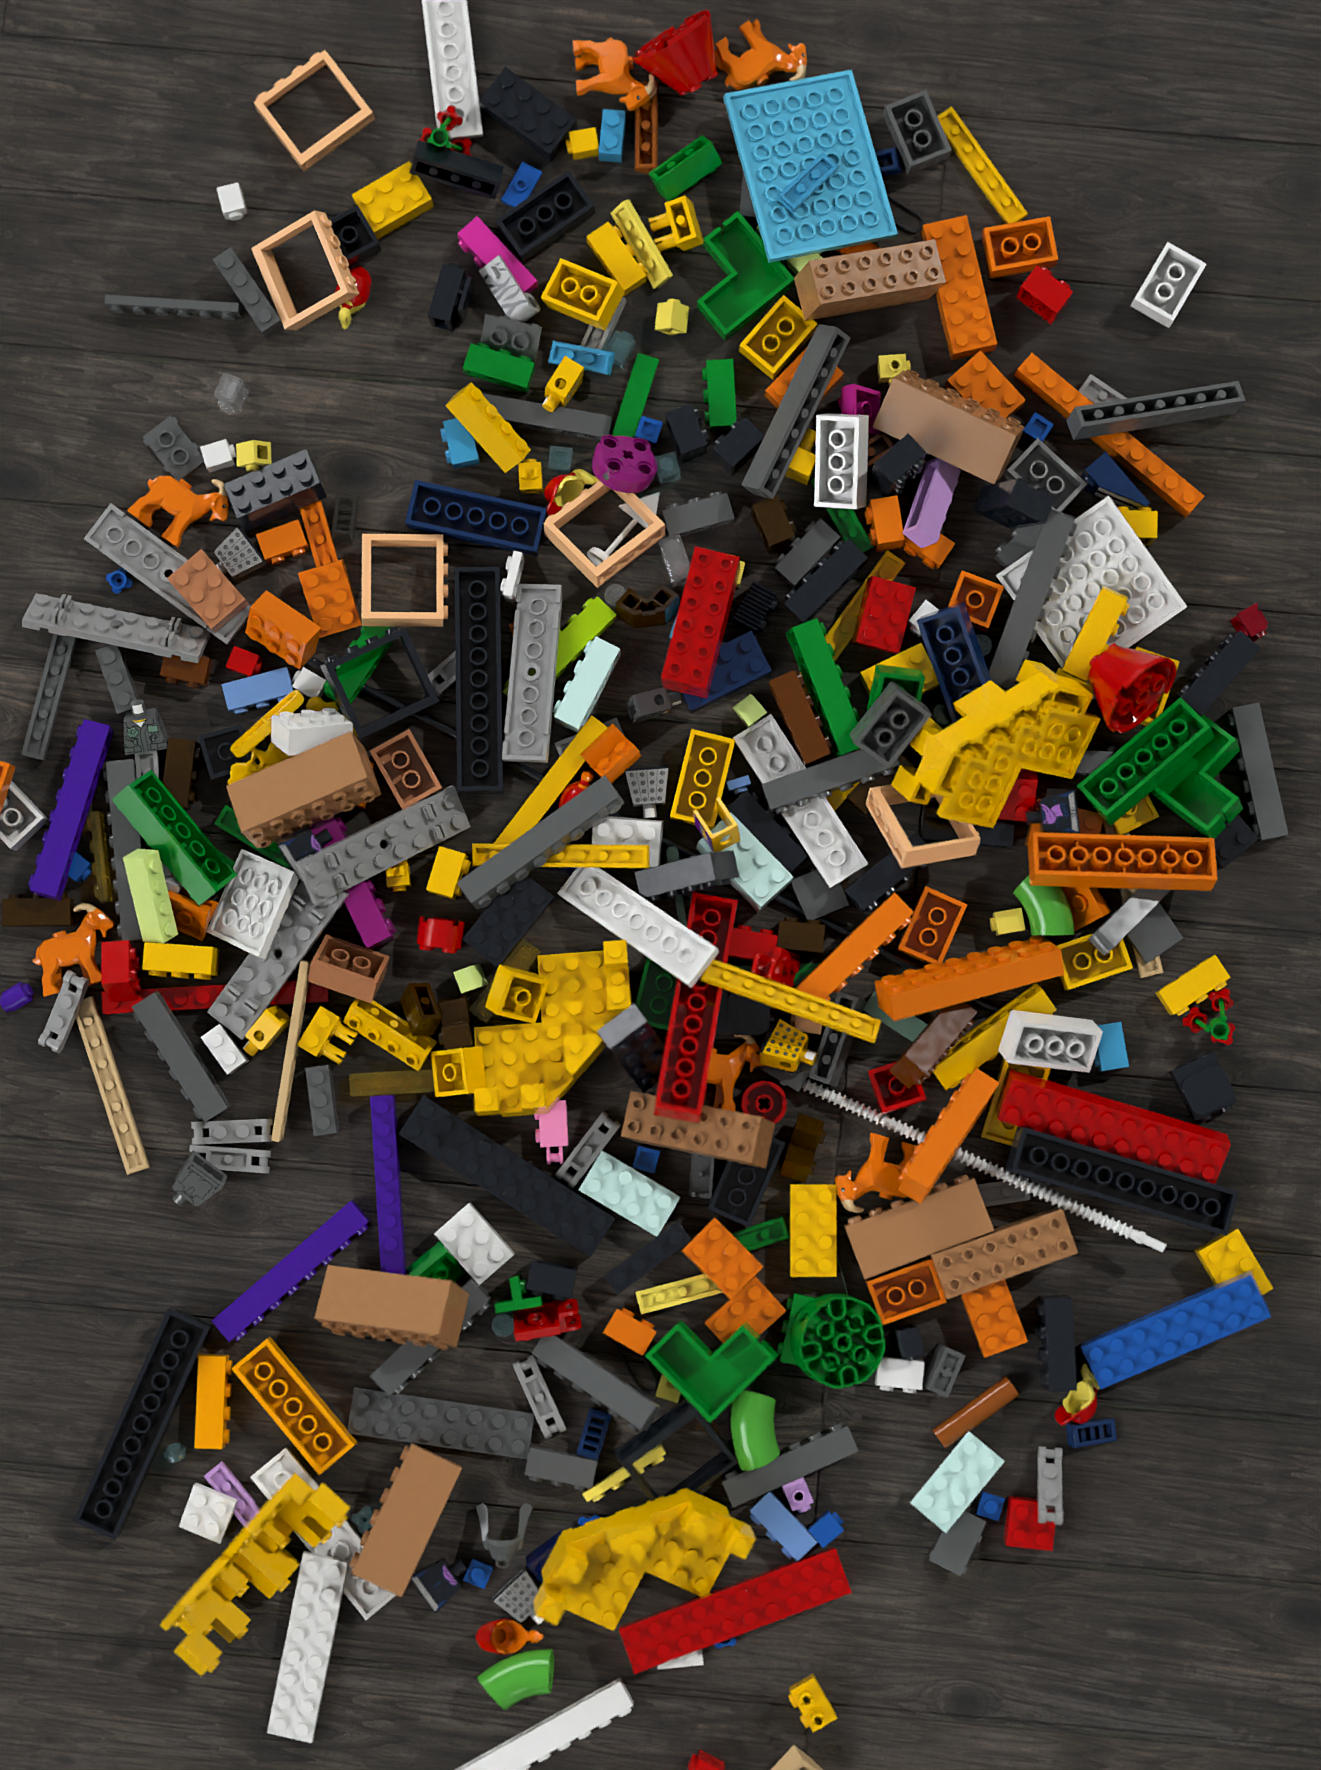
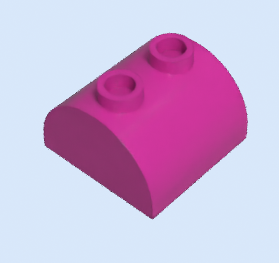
M856 384L843 386L841 388V397L838 399L841 414L869 415L868 438L879 434L880 430L872 426L880 410V392Z

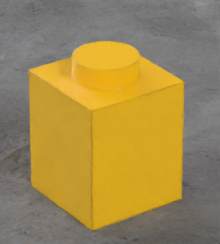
M595 127L569 132L570 139L566 140L568 154H573L574 160L599 156V145Z

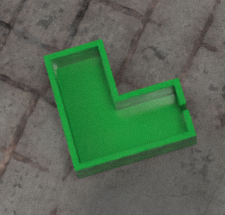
M738 211L722 223V229L717 227L703 239V247L727 274V277L697 300V309L722 339L727 341L794 286V277L780 261L768 263L762 239Z
M1202 715L1201 718L1211 727L1214 738L1151 791L1150 794L1205 837L1215 839L1226 828L1224 822L1230 823L1243 809L1239 798L1214 780L1218 773L1240 751V748L1234 737Z
M681 1320L645 1356L710 1423L778 1354L764 1340L761 1343L758 1341L761 1336L747 1322L713 1353Z

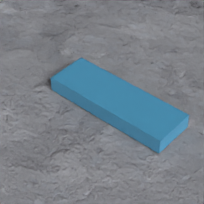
M822 152L777 195L776 199L793 214L838 171L839 167Z
M553 341L548 363L559 365L564 356H567L583 366L585 371L611 375L615 353Z

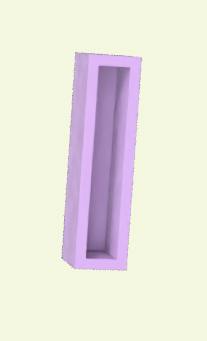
M939 458L927 461L903 530V534L920 548L937 543L961 471L956 466Z

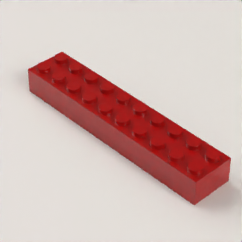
M693 892L687 928L719 950L714 960L727 964L738 900ZM702 975L692 988L677 979L653 1114L655 1116L694 1123L700 1122L722 995V988L700 981Z
M1011 1069L996 1108L999 1121L1032 1129L1212 1184H1216L1231 1145L1228 1135Z
M833 1546L803 1557L798 1561L795 1560L706 1595L619 1626V1631L634 1674L852 1592L836 1548Z

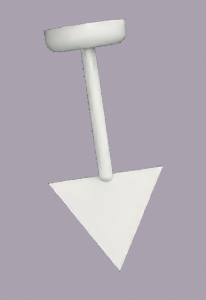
M660 492L640 498L655 515ZM627 503L618 507L630 515L633 520L605 552L596 547H592L587 552V556L596 566L609 557L637 522L645 528L649 526Z

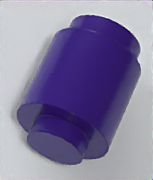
M20 981L2 992L0 1005L5 1012H14L31 1002L34 992L28 983L24 984Z

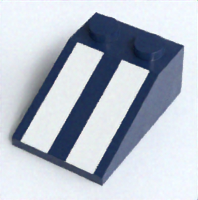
M1106 452L1089 465L1080 476L1087 483L1084 488L1086 492H1091L1094 496L1101 499L1109 495L1115 505L1129 507V510H1138V508L1147 507L1150 504Z

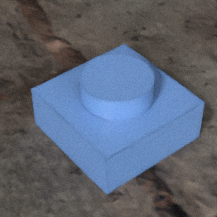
M747 775L728 781L726 785L729 793L734 791L736 795L748 791L747 787L751 783Z

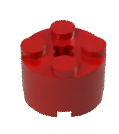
M420 916L416 942L420 944L419 949L433 951L435 947L442 948V952L445 953L457 952L458 949L462 948L465 921H460L459 924H456V919L432 916L431 919L428 918L425 921V916Z
M759 1081L753 1083L742 1095L741 1109L743 1114L762 1117L776 1124L783 1118L786 1112L787 1099L785 1093L773 1082ZM760 1098L763 1100L769 1099L768 1105L770 1107L768 1109H759L760 1103L758 1100Z

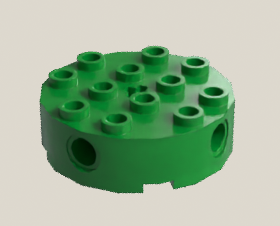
M842 1293L824 1294L810 1301L796 1318L791 1331V1350L796 1364L809 1378L832 1388L858 1385L866 1381L880 1365L885 1352L883 1324L880 1316L869 1304Z

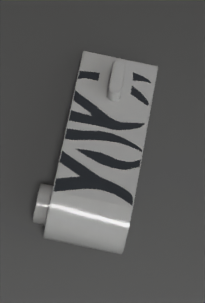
M500 255L479 270L504 310L507 319L525 323L540 311V306L531 294L522 291Z

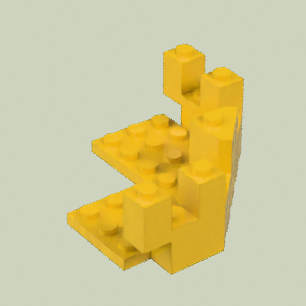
M1025 659L1016 678L1019 684L1005 692L990 680L953 703L955 710L964 718L941 732L936 728L923 726L909 744L923 756L918 769L900 765L891 785L909 802L927 805L932 794L944 796L936 813L941 818L994 828L1021 768L1073 779L1101 720L1097 715L1085 713L1094 695L1092 694L1093 690L1090 682L1062 670V668H1058L1055 674L1042 663Z
M626 940L604 941V951L537 955L539 975L549 981L541 1005L542 1022L474 1027L475 1047L482 1046L486 1088L474 1089L475 1112L478 1116L501 1114L503 1117L549 1113L575 1084L583 1072L595 1061L604 1048L607 1047V1044L597 1031L632 1005Z
M294 1473L160 1624L166 1631L173 1625L175 1628L179 1626L188 1634L174 1652L200 1676L207 1670L211 1673L220 1663L217 1658L222 1652L206 1638V1635L212 1629H215L224 1639L231 1643L235 1637L240 1640L249 1630L245 1626L251 1619L236 1607L231 1600L236 1595L241 1597L249 1588L246 1585L248 1581L268 1599L277 1590L282 1592L290 1583L288 1577L301 1564L284 1548L291 1540L288 1537L290 1533L295 1530L314 1548L320 1542L324 1545L333 1535L330 1530L334 1526L339 1528L348 1517L345 1514L350 1507L324 1483L315 1491Z
M687 1488L667 1497L662 1496L656 1498V1500L647 1501V1504L616 1512L615 1515L604 1519L601 1517L584 1523L585 1525L564 1530L542 1569L544 1582L533 1601L535 1615L557 1625L564 1610H568L614 1631L644 1572H648L698 1596H703L710 1592L729 1554L732 1553L745 1559L755 1541V1536L750 1525L730 1517L726 1506Z

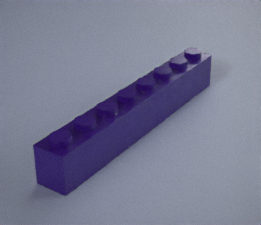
M84 719L83 724L79 725L76 737L78 740L76 746L71 748L69 756L71 762L63 773L64 784L62 788H59L56 795V801L58 802L56 809H53L50 814L49 822L51 824L49 831H45L42 843L44 847L42 853L39 852L37 855V869L29 880L30 890L36 895L61 901L74 853L77 850L114 733L109 725Z
M371 1096L381 1272L407 1275L396 1096Z
M353 1200L348 1202L212 1320L213 1324L229 1342L234 1338L236 1341H239L248 1333L245 1330L248 1326L253 1324L255 1327L265 1318L263 1313L268 1309L271 1311L275 1310L282 1303L280 1299L286 1293L288 1296H291L300 1288L297 1284L301 1280L305 1279L308 1281L317 1273L315 1271L316 1267L320 1264L323 1266L327 1265L334 1258L332 1254L338 1248L340 1251H343L352 1243L349 1239L353 1235L357 1234L359 1237L369 1228L366 1224L370 1222V1219Z

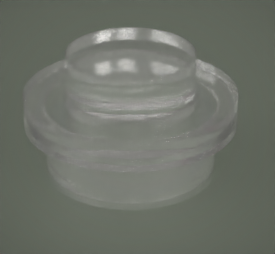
M618 584L609 586L604 595L606 602L610 606L616 607L615 603L626 592L625 588Z

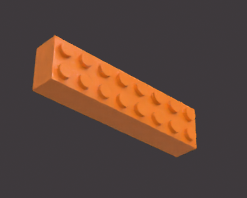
M1033 832L1028 842L1030 886L1211 891L1217 881L1214 838Z
M1035 935L1030 937L1029 940L1022 942L1013 941L1004 947H991L988 951L981 953L972 952L963 958H950L944 963L927 964L922 969L905 970L900 975H886L881 980L874 982L878 1007L896 1021L1064 975L1061 949L1044 936Z

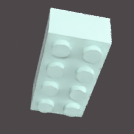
M595 637L594 641L589 640L584 650V660L578 661L573 671L575 673L573 681L568 680L563 690L565 695L563 700H558L553 709L555 721L576 733L585 725L621 656L620 648L598 637Z
M730 812L738 825L741 840L722 850H734L739 877L731 879V885L759 913L791 883L793 876ZM721 820L711 830V833L715 834L727 828L724 821ZM730 835L723 837L720 842L726 841ZM702 838L698 842L696 849L701 854L712 852L704 838Z
M603 1150L579 1188L581 1192L656 1237L681 1197Z
M968 1431L910 1503L947 1533L1004 1463V1460Z

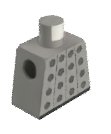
M239 526L214 551L220 560L215 565L224 575L229 572L234 580H238L267 564Z
M668 766L625 769L633 806H643V819L657 818L656 805L665 804Z
M525 1566L493 1595L492 1600L519 1622H523L528 1616L537 1625L543 1621V1619L535 1615L533 1604L540 1587Z

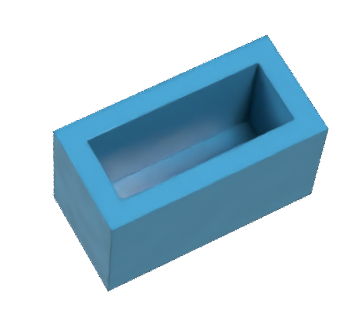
M603 109L599 161L622 162L626 122L625 111Z
M457 418L443 421L444 428L440 429L443 442L447 441L449 450H445L447 463H452L454 469L480 464L475 438Z
M1121 1022L1098 1025L1103 1033L1093 1061L1094 1066L1098 1067L1099 1071L1129 1067Z

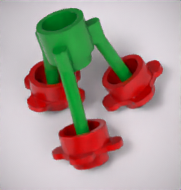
M449 105L445 111L437 113V119L441 124L440 128L435 129L433 132L430 128H424L422 131L423 135L419 140L438 147L446 146L450 150L471 156L470 146L472 143L468 138L464 140L453 139L450 142L451 135L449 132L456 125L460 126L463 123V118L457 114L455 106Z
M1223 988L1221 991H1212L1208 994V999L1212 1001V1009L1220 1011V1017L1212 1019L1209 1025H1206L1207 1015L1200 1013L1197 1007L1190 1009L1187 1017L1182 1019V1024L1191 1028L1193 1033H1198L1202 1029L1205 1032H1211L1210 1038L1214 1043L1219 1041L1226 1045L1232 1044V1034L1235 1031V1025L1233 1023L1227 1024V1017L1225 1015V1011L1234 1004V1001L1229 996L1230 990Z

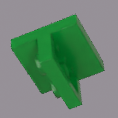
M441 1241L436 1243L407 1268L410 1273L409 1276L448 1280L453 1283L467 1273Z
M521 1274L512 1275L509 1278L512 1299L497 1301L495 1309L496 1313L542 1306L544 1303L543 1296L531 1295L524 1297V1294L528 1292L526 1289V1279H522Z

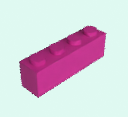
M478 216L457 234L459 246L466 253L470 251L474 256L473 261L480 269L500 255L524 293L530 294L538 287V282L534 276Z

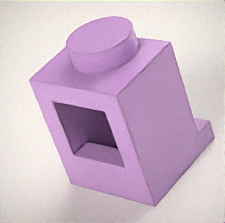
M800 1477L782 1486L792 1511L797 1510L798 1513H802L811 1508L810 1504L814 1503L804 1477ZM797 1492H801L803 1494V1498L801 1500H796L794 1498Z

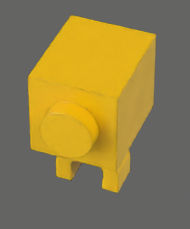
M525 459L523 463H518L521 494L543 493L541 462H537L536 459Z
M409 859L385 870L387 887L389 889L393 888V892L407 891L406 887L412 886Z

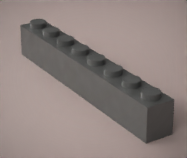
M818 324L741 484L754 495L774 499L850 340V337L839 328Z
M1239 381L1078 406L1071 412L1067 423L1073 440L1236 414L1246 400Z
M1051 509L1046 524H1042L988 670L992 682L998 686L1011 689L1013 684H1018L1016 678L1019 673V667L1028 658L1029 651H1026L1028 643L1034 642L1037 630H1034L1037 621H1042L1045 609H1042L1045 600L1049 601L1053 591L1050 584L1052 579L1057 580L1061 567L1058 566L1059 560L1066 557L1069 545H1066L1068 536L1073 537L1077 527L1073 516Z
M134 759L106 762V768H103L104 780L108 781V790L105 791V798L107 804L110 803V812L107 813L108 825L112 826V835H109L110 847L114 848V857L111 858V865L113 871L116 870V879L113 880L114 892L118 893L119 901L115 903L116 914L120 915L121 923L117 925V931L122 941H143L123 857L136 849H145L144 838L112 801L117 794L137 779L136 764Z
M604 775L465 876L457 884L477 910L484 908L497 895L506 893L515 882L525 879L530 871L543 866L552 855L561 853L570 842L580 839L585 831L591 827L598 826L607 815L616 813L621 808V805L624 804V801Z

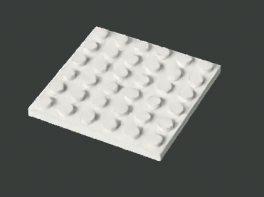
M1109 495L1074 520V523L1077 524L1073 537L1068 536L1066 545H1069L1066 557L1059 560L1060 573L1057 580L1052 579L1050 587L1053 588L1049 601H1044L1042 609H1045L1042 621H1037L1034 627L1062 668L1103 585L1127 596L1128 600L1126 603L1130 604L1125 616H1119L1116 622L1119 624V628L1115 636H1109L1106 642L1109 646L1112 643H1116L1118 646L1129 648L1187 608L1183 599ZM1033 549L996 575L1013 600H1015Z

